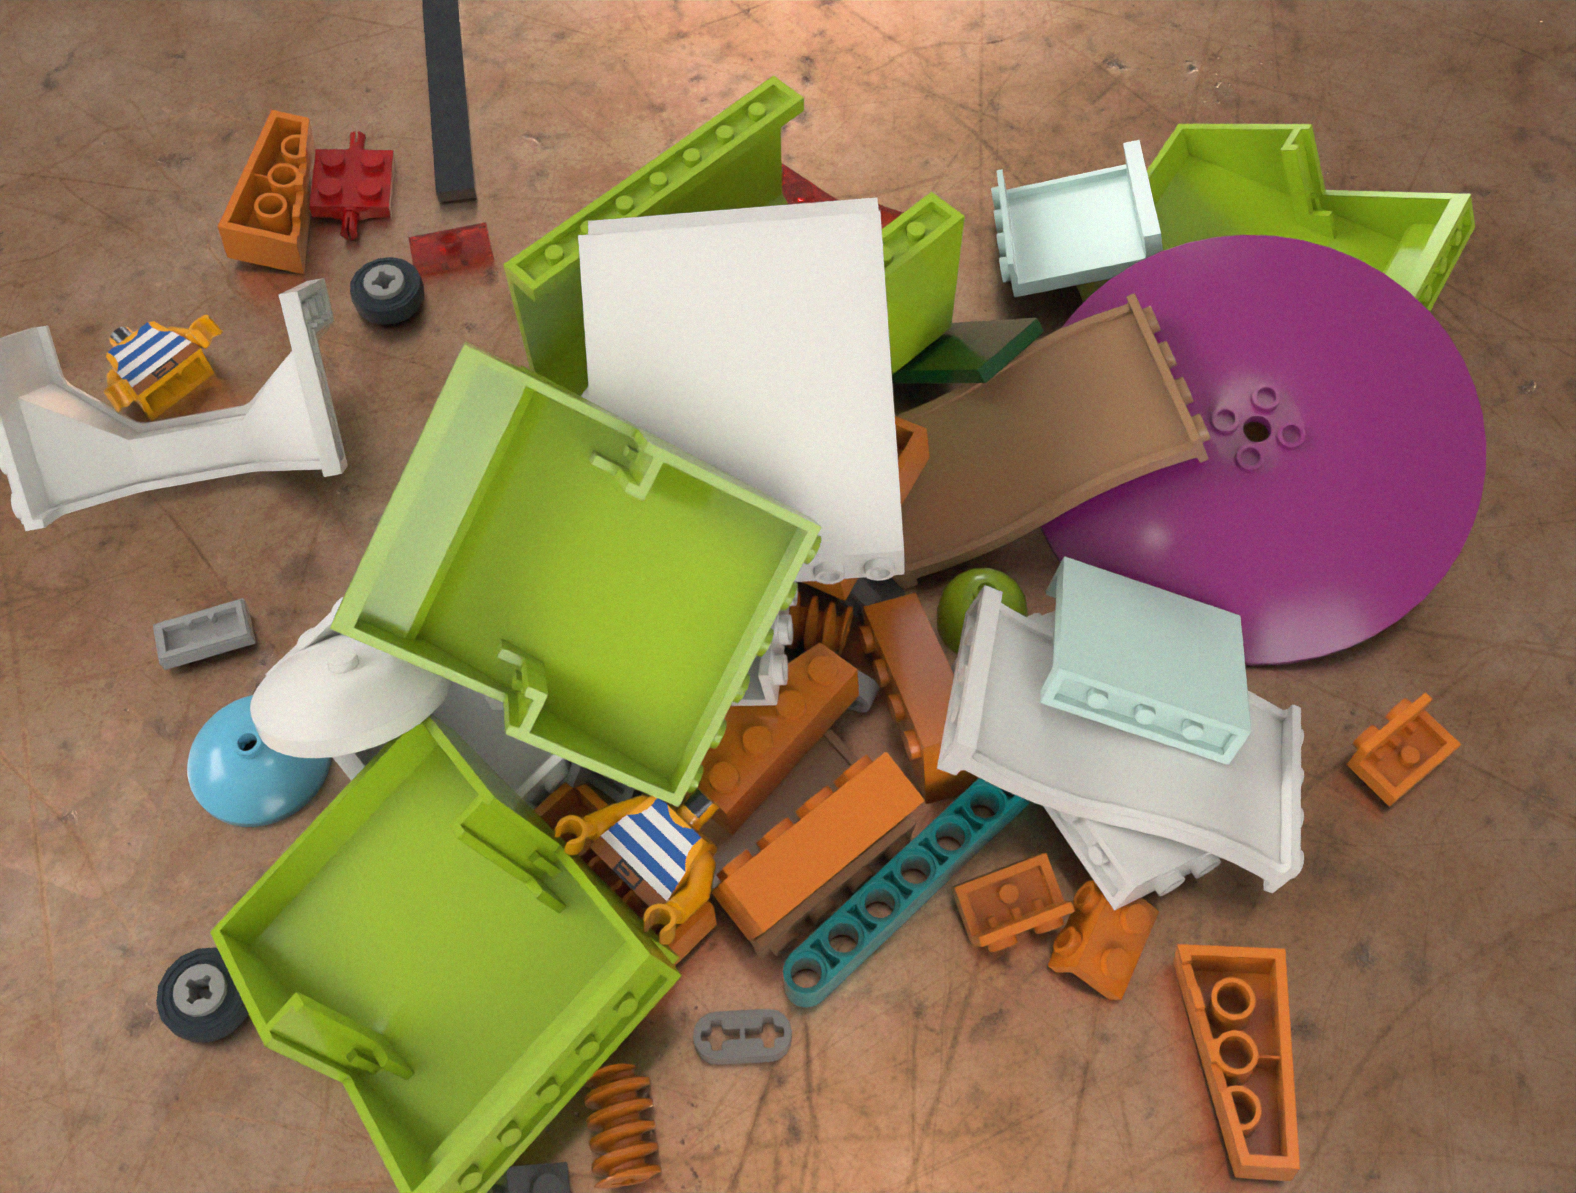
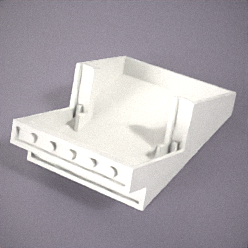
M877 197L588 221V235H578L590 401L800 511L822 526L818 534L822 538L819 550L811 563H803L795 582L817 581L823 584H834L847 578L867 577L870 580L880 581L889 579L894 575H904V541L881 213L878 211Z

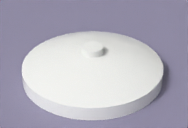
M341 634L305 648L272 670L257 687L251 700L250 712L259 737L263 743L276 752L300 758L336 757L373 748L411 730L429 717L441 705L449 693L452 681Z

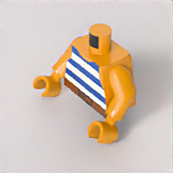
M209 315L201 316L195 320L189 329L172 326L166 328L155 321L147 322L135 332L125 326L115 329L109 340L113 348L106 355V359L112 366V369L107 373V387L103 393L116 412H120L121 408L127 407L132 401H135L151 421L155 420L214 374L202 348L207 349L211 345L212 338L221 335L223 331Z
M698 787L678 808L656 797L641 795L606 806L586 815L583 819L575 815L565 816L558 821L554 837H560L565 833H573L578 837L566 843L564 852L571 856L578 855L583 850L586 838L595 840L589 847L649 906L644 913L643 932H648L655 924L666 925L660 931L659 943L668 945L675 938L676 923H684L710 898L716 868L713 857L718 847L700 829L720 807Z

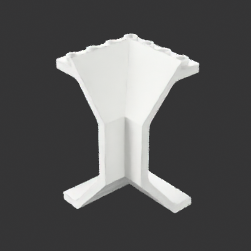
M325 279L306 281L278 294L292 351L249 403L242 406L151 422H138L121 412H116L114 408L74 387L65 379L48 325L30 328L1 337L0 469L7 475L12 491V509L15 516L24 524L25 531L45 528L65 514L132 494L259 471L322 469L324 477L342 474L348 464L318 341L334 321Z

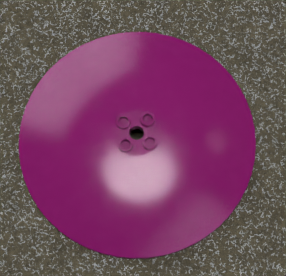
M1268 235L1214 237L1185 243L1161 251L1133 264L1111 278L1089 296L1067 320L1062 328L1090 316L1123 306L1128 303L1126 297L1135 293L1142 309L1151 306L1161 331L1154 333L1155 339L1158 344L1167 341L1177 363V366L1171 368L1170 372L1174 380L1183 376L1194 401L1186 405L1191 417L1200 413L1211 439L1203 442L1208 460L1200 463L1197 458H1193L1150 472L1090 498L1040 526L1046 541L1059 563H1061L1065 556L1240 615L1245 665L1260 666L1290 664L1317 659L1346 650L1374 637L1399 621L1424 600L1443 579L1460 554L1478 512L1486 473V435L1477 391L1467 366L1448 333L1431 312L1409 291L1381 271L1333 248L1304 240ZM1250 422H1259L1267 428L1268 438L1262 442L1250 441L1244 435L1243 426Z

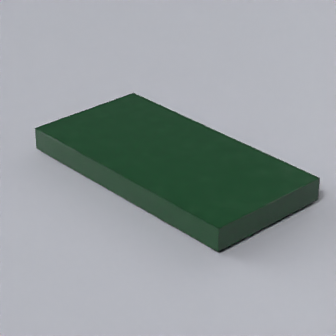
M1037 318L952 323L950 329L892 375V383H987L1042 335L1044 330Z

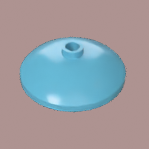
M253 695L243 697L226 705L204 724L194 739L187 763L188 782L199 804L220 821L241 827H259L273 824L298 812L312 800L322 787L332 757H293L269 748L259 737L251 717L250 705ZM257 741L252 749L243 751L248 743Z

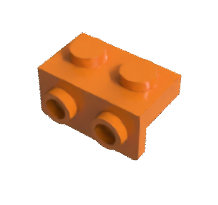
M1426 692L1413 703L1407 698L1401 700L1385 716L1389 723L1380 730L1374 724L1371 725L1352 743L1357 751L1346 765L1389 807L1461 746L1458 740L1425 711L1433 700Z
M1047 853L1033 855L950 887L971 944L980 947L988 946L989 952L1002 950L1018 942L1016 934L1034 928L1036 934L1059 928L1064 925L1062 916L1075 912L1072 901H1066L1062 896Z
M1088 880L1074 897L1073 905L1075 912L1070 914L1064 929L1060 931L1054 941V951L1049 960L1048 967L1055 972H1072L1108 1000H1122L1159 910L1142 897L1114 910L1095 881Z

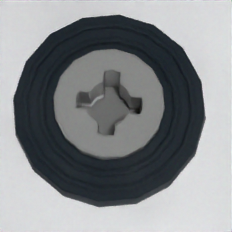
M394 257L378 258L366 263L355 272L350 282V297L360 316L369 322L381 325L396 324L410 318L419 310L424 300V284L415 266L406 260Z
M216 947L198 948L180 956L166 970L158 985L156 1005L161 1021L173 1034L191 1042H212L231 1034L245 1021L248 1015L245 1004Z

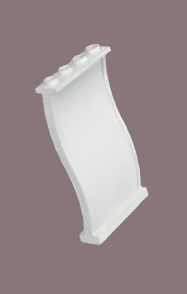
M984 585L965 613L937 769L953 775H957L960 770H966L1000 789L1036 804L1073 816L1165 837L1204 850L1235 863L1263 878V890L1274 893L1300 873L1304 863V853L1301 850V826L1304 821V810L1301 808V785L1304 780V770L1301 768V746L1304 741V731L1301 729V707L1292 704L1288 709L1282 710L1248 691L1252 732L1230 764L1227 765L1040 703L1041 688L1053 668L1054 630L1038 624L1001 603L1003 592Z

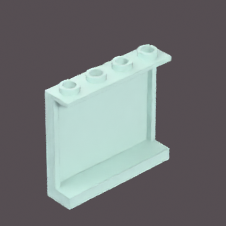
M1139 140L1123 143L1125 165L1006 190L1003 170H997L998 186L991 188L998 233L996 236L1000 254L999 263L1003 283L1011 281L1014 297L1110 279L1133 264L1163 251L1161 231Z
M1064 556L1046 590V595L1056 598L1053 668L1041 688L1040 703L1229 765L1252 732L1241 616Z

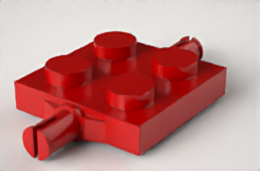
M356 131L350 133L349 149L315 150L309 204L312 217H333L342 220L340 235L349 240V232L351 240L357 237L358 221L368 218H391L395 173L394 150H364L366 136L358 131V138Z

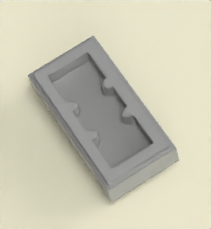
M244 598L153 624L158 660L164 670L256 643L249 607Z

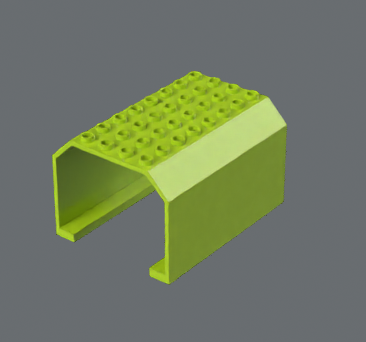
M772 76L504 263L503 266L530 370L579 396L589 386L578 235H588V221L789 205L782 194L781 127L804 111V97L775 76ZM933 192L927 194L882 229L892 375L952 326L965 216Z

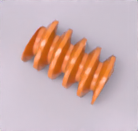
M798 591L797 605L790 606L789 615H791L793 622V640L791 645H787V648L795 650L803 641L804 651L806 652L821 642L834 653L839 649V655H841L852 623L853 606L848 605L840 617L836 615L835 601H830L822 612L819 611L818 597L814 595L806 607L801 606V593Z
M613 1064L600 1067L584 1084L585 1087L594 1089L584 1097L585 1106L596 1111L587 1118V1127L589 1130L599 1133L591 1138L589 1148L591 1152L602 1155L593 1161L591 1170L595 1175L606 1177L596 1183L594 1188L609 1189L634 1185L662 1172L660 1165L645 1163L644 1157L657 1151L659 1146L656 1142L642 1140V1134L656 1128V1122L639 1117L640 1112L653 1106V1100L651 1098L637 1097L636 1091L648 1086L651 1082L649 1077L634 1075V1069L637 1067L633 1064Z

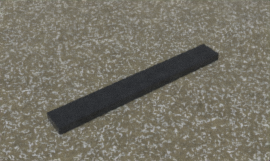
M422 0L436 195L439 202L476 198L477 191L460 0Z

